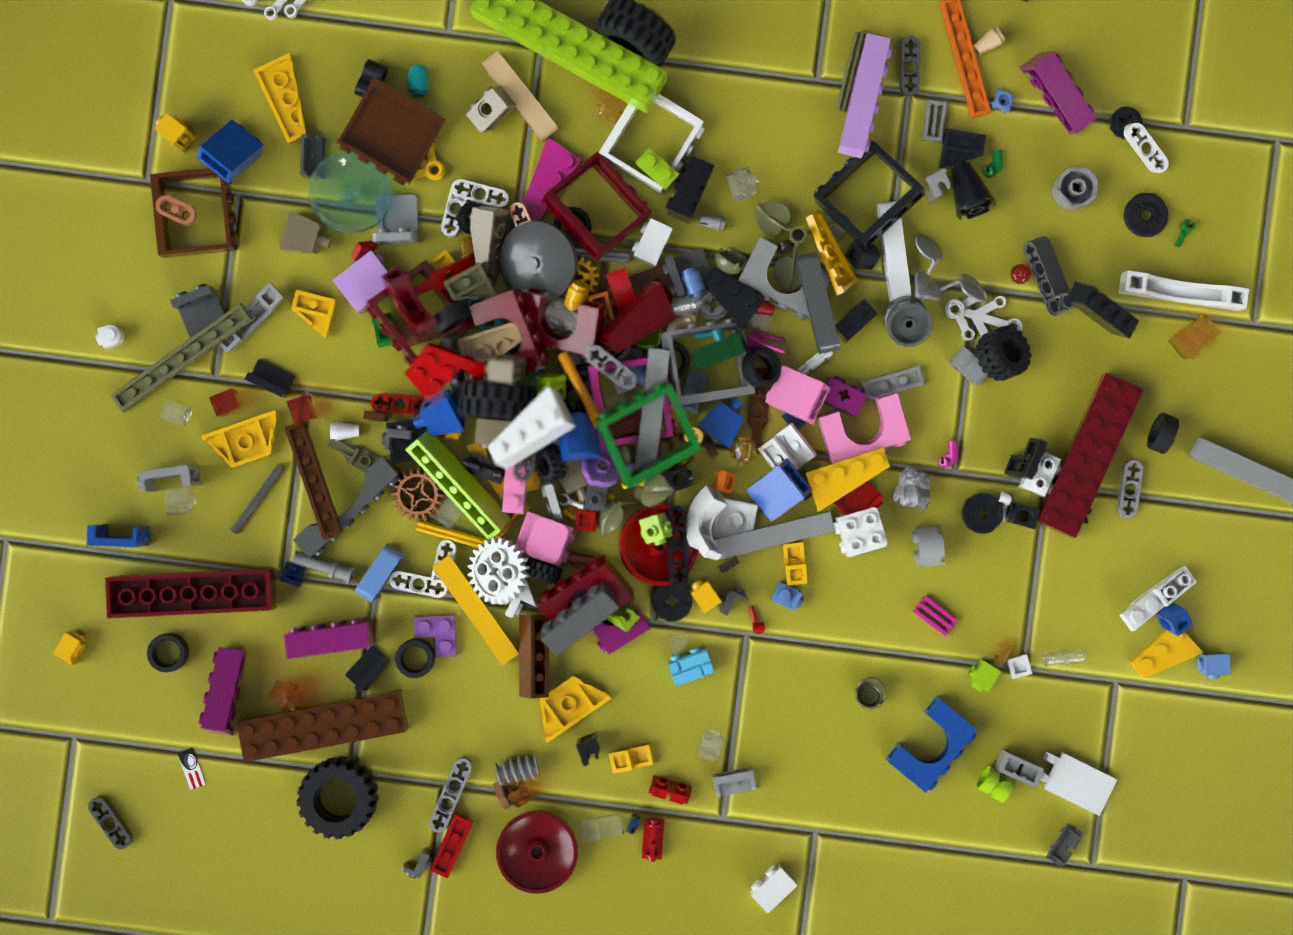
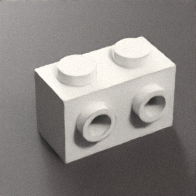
M1045 452L1033 480L1022 478L1018 487L1045 497L1052 490L1053 483L1051 482L1054 475L1057 476L1061 469L1059 464L1061 459Z

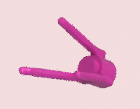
M757 331L755 333L749 332L746 339L749 351L764 346L771 350L785 353L784 349L764 342V339L785 342V338L762 334ZM757 356L759 359L765 362V360L761 356Z

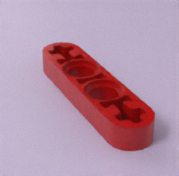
M377 394L372 398L371 406L375 411L382 413L420 416V413L416 410V403L418 401L425 402L426 400L424 397ZM383 397V401L390 402V398H393L391 403L392 410H389L390 406L383 405L382 409H379L376 401ZM399 399H404L407 404L406 408L402 411H399L395 405Z

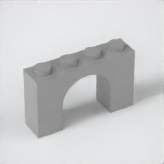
M760 237L738 281L765 297V301L769 302L771 300L777 303L776 307L784 311L789 309L795 312L794 316L805 320V318L810 319L803 288L792 294H783L777 292L769 284L767 269L778 246ZM821 268L825 286L827 287L830 277L828 272Z

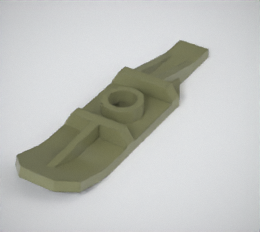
M331 439L328 444L329 447L343 454L349 464L365 473L380 458L358 445L348 446L339 440L335 441V439ZM367 457L369 463L363 465L361 462L362 458ZM396 467L401 472L398 476L402 478V470Z

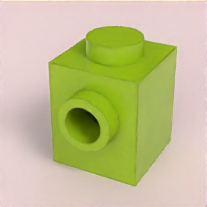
M980 659L977 665L974 664L970 668L968 680L973 682L971 687L979 692H982L983 689L989 692L1001 671Z

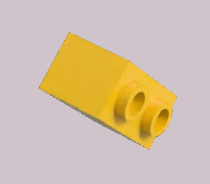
M699 579L691 585L692 589L689 591L704 614L721 603V600L706 579L704 581Z

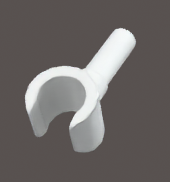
M1000 492L997 500L1003 504L1002 521L1006 519V512L1012 500L1011 496L1005 492Z
M561 494L566 496L568 500L566 503L559 502L560 505H571L584 509V504L572 500L568 494Z

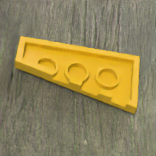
M288 53L253 71L287 143L290 145L301 140V134H307L292 56Z
M819 209L806 217V220L838 296L855 284L858 279Z
M884 447L806 472L805 475L809 486L812 488L811 493L817 511L819 512L889 468L890 465Z

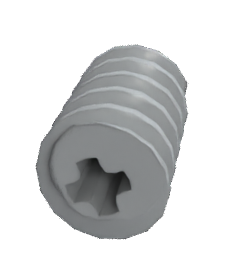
M533 753L532 760H530L528 755H525L524 761L517 756L516 763H514L512 758H509L508 764L501 759L500 766L496 763L499 784L501 786L504 785L505 779L508 784H512L513 777L518 783L521 780V776L525 781H528L529 775L535 780L537 773L540 776L537 755Z

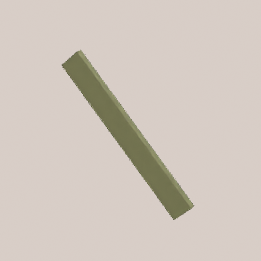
M239 303L110 396L121 412L127 411L254 319L243 303Z

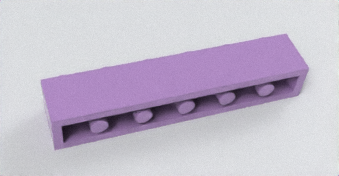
M870 33L866 34L838 153L862 158L864 152L869 150L871 140H868V135L873 133L875 121H872L873 114L877 115L880 104L876 102L877 96L882 94L884 84H881L882 77L885 78L888 70V65H885L886 59H890L892 47L889 46L890 38Z

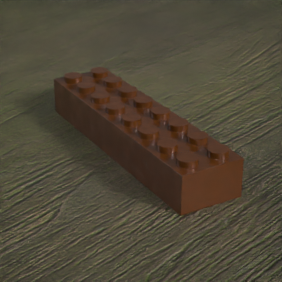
M401 689L243 718L236 722L243 762L399 734L408 730Z

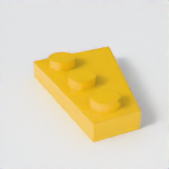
M1165 630L1129 663L1143 678H1147L1198 656L1203 652L1185 631L1181 635L1176 636Z

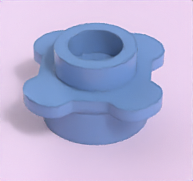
M998 90L995 93L996 97L992 101L991 106L993 109L998 108L1003 113H1008L1015 97L1013 94Z

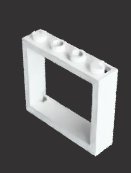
M659 94L654 103L694 127L671 164V167L679 173L684 164L681 162L685 155H690L694 148L692 145L695 138L700 139L705 130L702 128L704 121ZM628 104L599 153L604 159L607 158L609 163L662 194L664 189L659 184L610 154L637 111V108Z

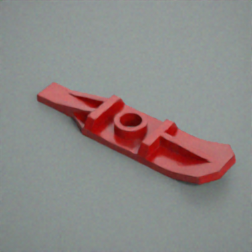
M474 252L433 271L428 279L413 286L416 295L419 296L430 290L446 289L443 281L449 279L446 278V273L451 271V277L475 265Z

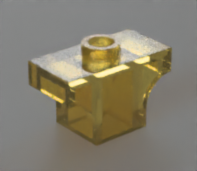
M600 87L592 89V94L597 102L595 109L599 117H604L609 130H611L617 124V117L625 111L627 105L621 99L602 90Z

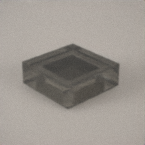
M733 556L718 565V568L722 573H725L738 565L739 560L736 556Z

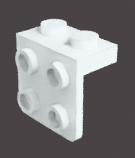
M872 507L852 514L835 517L834 529L836 534H840L842 540L839 542L840 550L847 557L869 552L887 545V539L877 508Z

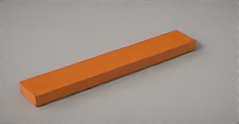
M941 0L939 5L970 118L973 119L991 114V108L961 0Z

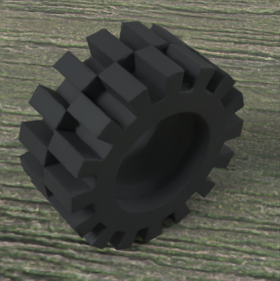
M556 444L546 445L536 451L534 463L536 467L534 469L538 471V477H541V480L547 484L565 478L568 466L565 465L567 461H562L560 447L557 448Z
M528 557L525 565L530 566L529 569L525 570V573L529 574L530 577L554 585L559 582L563 569L530 557Z

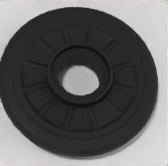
M1151 193L1138 194L1127 203L1124 210V221L1133 234L1140 237H1152L1159 234L1166 226L1168 209L1160 197ZM1143 210H1148L1151 213L1149 221L1142 219L1141 212Z

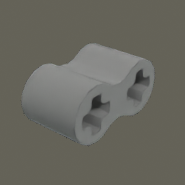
M961 347L949 361V364L977 387L987 377V373H983L982 367L978 365V358L965 347Z

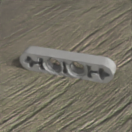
M467 757L458 758L449 774L430 818L429 826L434 832H443L449 824L473 767L471 760ZM463 762H466V767H468V770L464 769L461 775L462 777H465V779L461 778L460 776L453 775L454 772L458 774L460 770V766H458V764H462ZM450 781H459L460 789L457 791L452 790L449 786ZM443 799H450L453 804L452 808L444 809L441 805ZM440 812L449 814L448 817L444 815L442 819L444 826L436 827L434 820H438Z

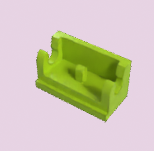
M623 606L606 619L627 633L640 617L630 608Z

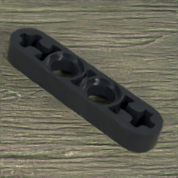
M672 506L666 510L665 514L671 525L675 524V518L671 517V513L675 511L676 514H679V517L676 518V524H680V526L672 527L671 532L674 530L679 531L681 538L679 541H674L672 536L666 538L668 579L672 585L679 586L685 584L689 578L686 517L683 508ZM675 550L680 551L682 554V559L679 562L673 559L672 555ZM682 564V567L680 568H673V565ZM679 573L680 575H682V579H679L678 582V579L674 577V574Z

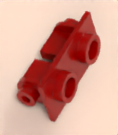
M653 775L648 793H651L653 797L666 799L667 794H671L669 801L683 805L688 804L692 786Z
M644 817L641 858L648 859L647 861L655 862L656 859L662 860L665 819Z

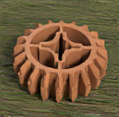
M422 467L417 468V473H415L414 468H409L410 475L403 471L404 479L397 476L400 484L392 486L398 488L397 492H391V495H397V499H393L392 503L399 502L395 510L397 511L402 508L403 511L400 514L402 517L409 513L408 520H411L413 515H415V521L419 522L420 515H422L423 520L427 521V514L433 518L435 517L433 510L441 511L437 504H445L444 501L439 499L440 497H446V494L440 493L442 489L425 471L424 474L422 473ZM421 477L420 482H418L415 488L405 486L411 479ZM427 480L432 484L435 496L426 492ZM418 488H421V494L426 497H420L417 500V496L410 491H418ZM403 492L411 497L410 508L404 502ZM421 501L432 502L431 506L426 510L416 511Z

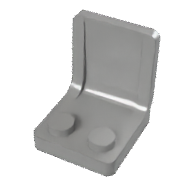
M414 194L378 196L376 198L377 233H373V242L378 245L419 243L417 196Z

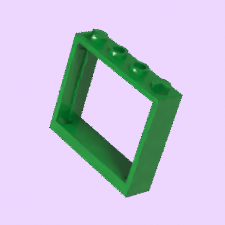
M668 382L655 383L652 386L653 388L647 392H638L634 395L635 398L630 401L624 400L619 402L616 408L611 411H602V414L594 419L595 425L624 485L628 488L636 486L702 450L672 384ZM667 394L688 442L629 473L607 425Z

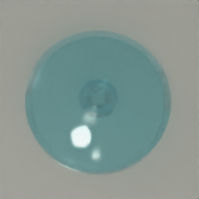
M345 152L338 153L323 160L314 170L309 184V200L317 217L332 229L345 233H360L375 227L387 214L392 198L391 184L387 174L384 175L375 170L376 166L370 162L367 165L357 159L358 155L353 152L350 154Z

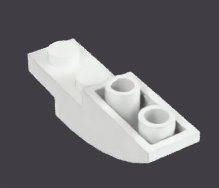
M1182 566L1132 601L1131 605L1120 614V617L1131 631H1135L1163 607L1169 606L1197 581L1186 566Z

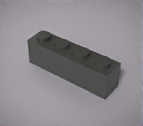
M604 582L598 586L594 585L584 597L577 598L571 607L567 610H562L553 621H548L542 626L540 640L558 656L619 609V597Z

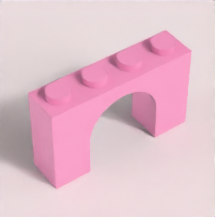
M892 391L874 397L880 415V428L877 434L866 442H854L847 437L840 413L836 409L817 415L828 457L832 464L884 447L885 451L887 450L886 447L889 446L900 447L905 445L906 441L911 440L898 393Z

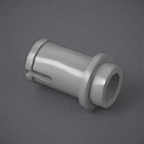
M702 213L699 226L717 229V232L719 230L723 231L726 219L722 218V216L719 218Z

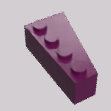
M1054 51L1038 53L1019 68L1023 74L1027 71L1032 78L1030 83L1033 87H1037L1044 93L1042 99L1050 107L1056 109L1053 113L1068 133L1078 134L1096 120L1094 109L1084 100L1082 90L1075 86L1072 81V74L1065 70L1061 64V57L1054 53Z
M219 647L218 652L215 651L213 656L214 670L210 672L208 677V684H210L209 692L205 693L203 703L206 705L204 712H201L199 717L201 729L212 733L233 736L234 729L230 728V724L233 719H236L237 711L234 701L237 702L240 696V686L237 683L238 681L241 682L243 678L247 655L244 651Z

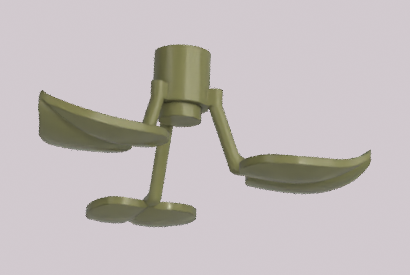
M779 202L758 203L756 205V219L763 233L775 237L783 229L790 233V241L795 244L793 257L784 256L775 265L777 280L785 291H793L802 285L796 264L798 245L802 244L806 239V235L812 234V232L805 231L804 228L799 226L793 229L785 227L790 221V212L784 204ZM822 212L838 242L843 237L845 231L827 213Z
M626 444L617 445L619 453L626 467H628L631 463L630 449ZM658 473L645 480L644 486L637 485L638 488L634 492L636 501H620L618 503L612 499L606 501L605 511H599L598 514L600 533L606 536L621 526L625 515L624 509L621 507L622 505L640 506L642 503L645 506L651 507L669 497L675 490L669 485L666 478Z

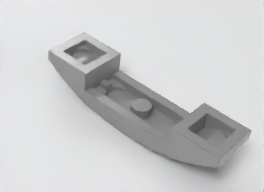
M271 282L256 295V299L246 308L254 320L219 344L226 353H229L252 334L285 298Z

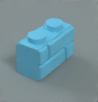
M701 646L690 649V654L682 656V653L670 657L671 660L668 661V666L676 686L714 673L706 648L701 649Z

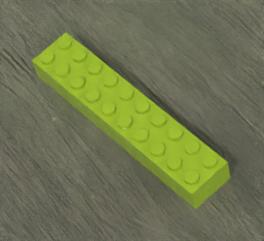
M474 0L470 7L474 19L646 114L668 80L666 70L538 0Z

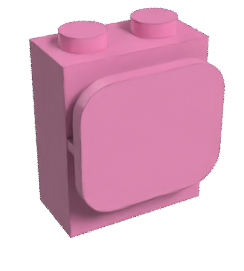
M527 511L516 544L519 545L517 551L524 550V554L560 566L562 562L566 563L569 552L566 549L568 543L573 544L576 532H573L574 527Z

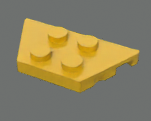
M273 410L204 434L201 437L219 456L225 459L228 465L235 468L272 455L278 413L277 410Z
M572 675L549 691V697L540 698L545 741L547 743L612 699V697Z

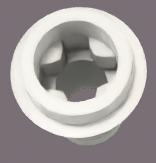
M339 421L330 423V439L338 441L359 437V424L354 425Z

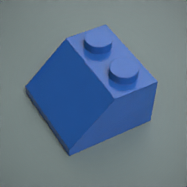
M583 412L569 413L576 427L558 438L562 461L602 458L598 429L594 428L589 416Z

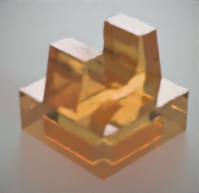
M522 780L518 782L520 786L518 790L515 791L511 786L507 788L508 798L517 808L535 798L533 792Z

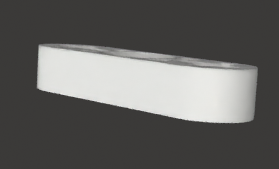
M1128 124L1124 129L1125 139L1149 171L1152 173L1164 172L1168 168L1169 162L1142 124ZM1132 129H1137V131H1136V135H1137V136H1132V135H1131V134L1133 133V130H1132ZM1145 142L1149 143L1151 147L1147 154L1142 152V145ZM1155 160H1161L1159 163L1160 167H1155L1157 164Z

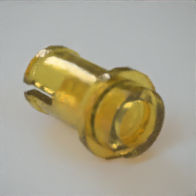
M462 237L459 239L462 253L460 259L474 252L472 237H465V239Z
M1005 640L999 643L1000 648L992 659L993 663L1002 668L1010 653L1014 652V646Z

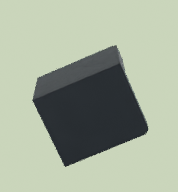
M853 240L845 257L854 269L871 270L882 253L874 244L867 250H864Z

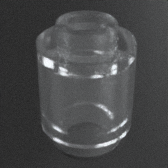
M699 296L677 297L670 304L676 318L694 316L702 311V302Z

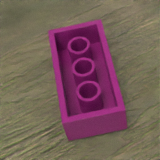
M360 617L350 620L351 623H346V620H339L330 623V626H326V623H318L309 626L310 629H306L305 625L289 629L288 633L284 634L287 659L369 648L375 644L372 620Z

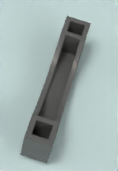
M385 455L381 456L366 470L365 482L359 497L351 508L339 517L342 528L348 529L355 522L353 518L358 513L362 515L370 508L368 503L373 499L377 501L385 494L382 490L387 485L391 488L398 481L397 476L401 472ZM311 524L295 537L293 541L309 558L313 555L318 557L326 549L324 545L328 541L333 543L341 534L323 540L318 524Z

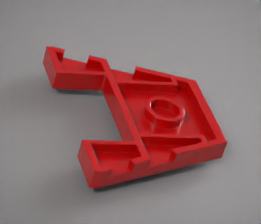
M428 342L404 374L425 400H428L441 393L461 368L480 380L486 373L488 362H480L474 360L472 356H463L454 353L452 349Z

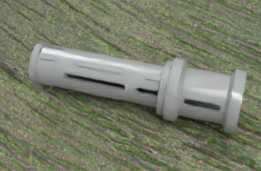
M298 551L295 552L296 556H293V564L328 574L330 579L343 580L348 585L353 580L355 567L349 568L340 565L337 561L330 563L315 557L309 558L306 554Z

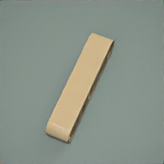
M498 51L481 63L498 86H502L515 102V108L541 141L558 129L555 122Z

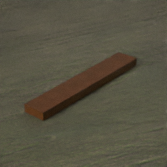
M305 421L285 427L323 540L344 533Z

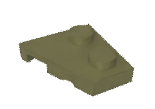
M480 263L443 281L453 301L490 299L497 296Z

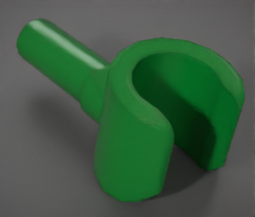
M1188 218L1181 222V232L1175 244L1176 247H1180L1186 234L1195 227V222L1190 227L1186 226Z

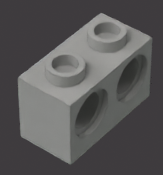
M1001 749L994 768L999 772L1035 788L1044 772L1041 766L1004 749Z

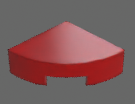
M373 240L358 242L351 257L354 261H357L369 251H374L378 245Z

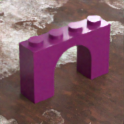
M590 588L576 591L572 594L570 600L584 597ZM640 610L636 612L640 618L627 633L616 625L603 621L590 630L592 635L596 634L600 641L597 643L603 653L607 651L610 655L651 629Z

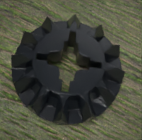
M1121 107L1112 114L1109 121L1110 130L1113 131L1115 137L1125 139V128L1121 129L1123 124L1121 119L1124 121L1130 117L1128 124H1142V117L1137 110L1132 107ZM1132 129L1133 133L1131 135L1136 136L1137 129Z
M468 202L459 208L456 217L457 225L462 232L471 235V222L465 216H470L472 207L482 206L479 203Z

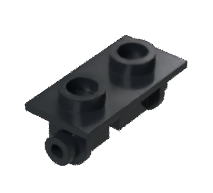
M469 452L468 458H464L462 465L465 466L469 473L499 484L502 483L505 468L496 465L494 460Z

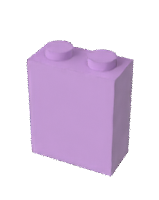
M369 251L332 280L359 314L366 311V303L369 299L386 288L381 276L392 271L391 268L389 270L385 268L383 264L386 261L379 252L375 254L373 251Z

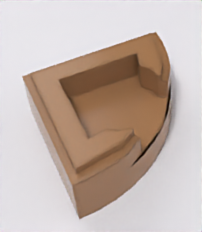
M499 782L493 783L500 804L504 809L511 807L512 804L509 797L505 795L503 785L501 786Z

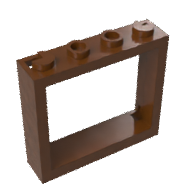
M210 168L150 174L158 256L168 258L236 251L235 245H238L237 233H234L233 226L236 225V216L234 212L232 213L231 206L234 205V196L230 192L229 184L221 177L227 244L171 249L168 218L156 210L157 199L165 195L164 183L220 177Z

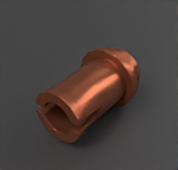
M576 550L574 552L570 551L568 563L571 566L575 564L586 567L594 559V555L576 553Z

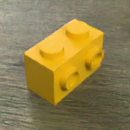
M168 113L165 116H161L156 122L157 126L154 128L183 152L197 137L188 130L191 126L176 114L173 117Z

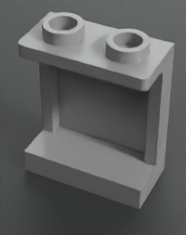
M183 465L140 471L137 477V485L141 492H156L157 479L181 476L182 486L201 485L199 466Z

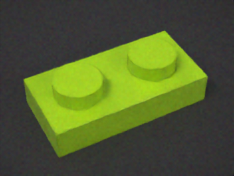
M650 148L635 162L642 171L666 191L680 176L677 171Z

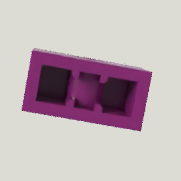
M838 376L828 378L826 385L831 389L824 403L853 418L857 417L867 397L863 393L864 390L856 385L852 387L846 385V381ZM846 391L845 395L848 397V399H843L841 401V396L838 395V393Z

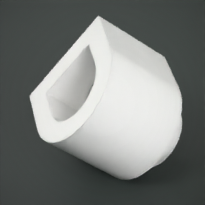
M106 325L97 328L96 340L100 346L103 345V348L110 349L124 342L125 333L120 327Z

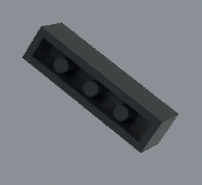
M1075 282L1066 301L1114 335L1130 339L1139 322L1138 319L1092 285Z

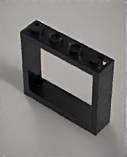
M872 140L868 152H864L862 158H849L839 172H834L824 186L821 185L816 189L813 196L815 203L864 250H867L925 196L924 186ZM875 154L905 181L911 189L864 233H861L826 198Z

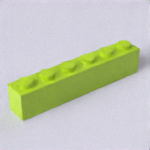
M428 430L406 449L488 540L498 534L510 522L511 518L509 515L502 512V508L445 445L436 436H432Z

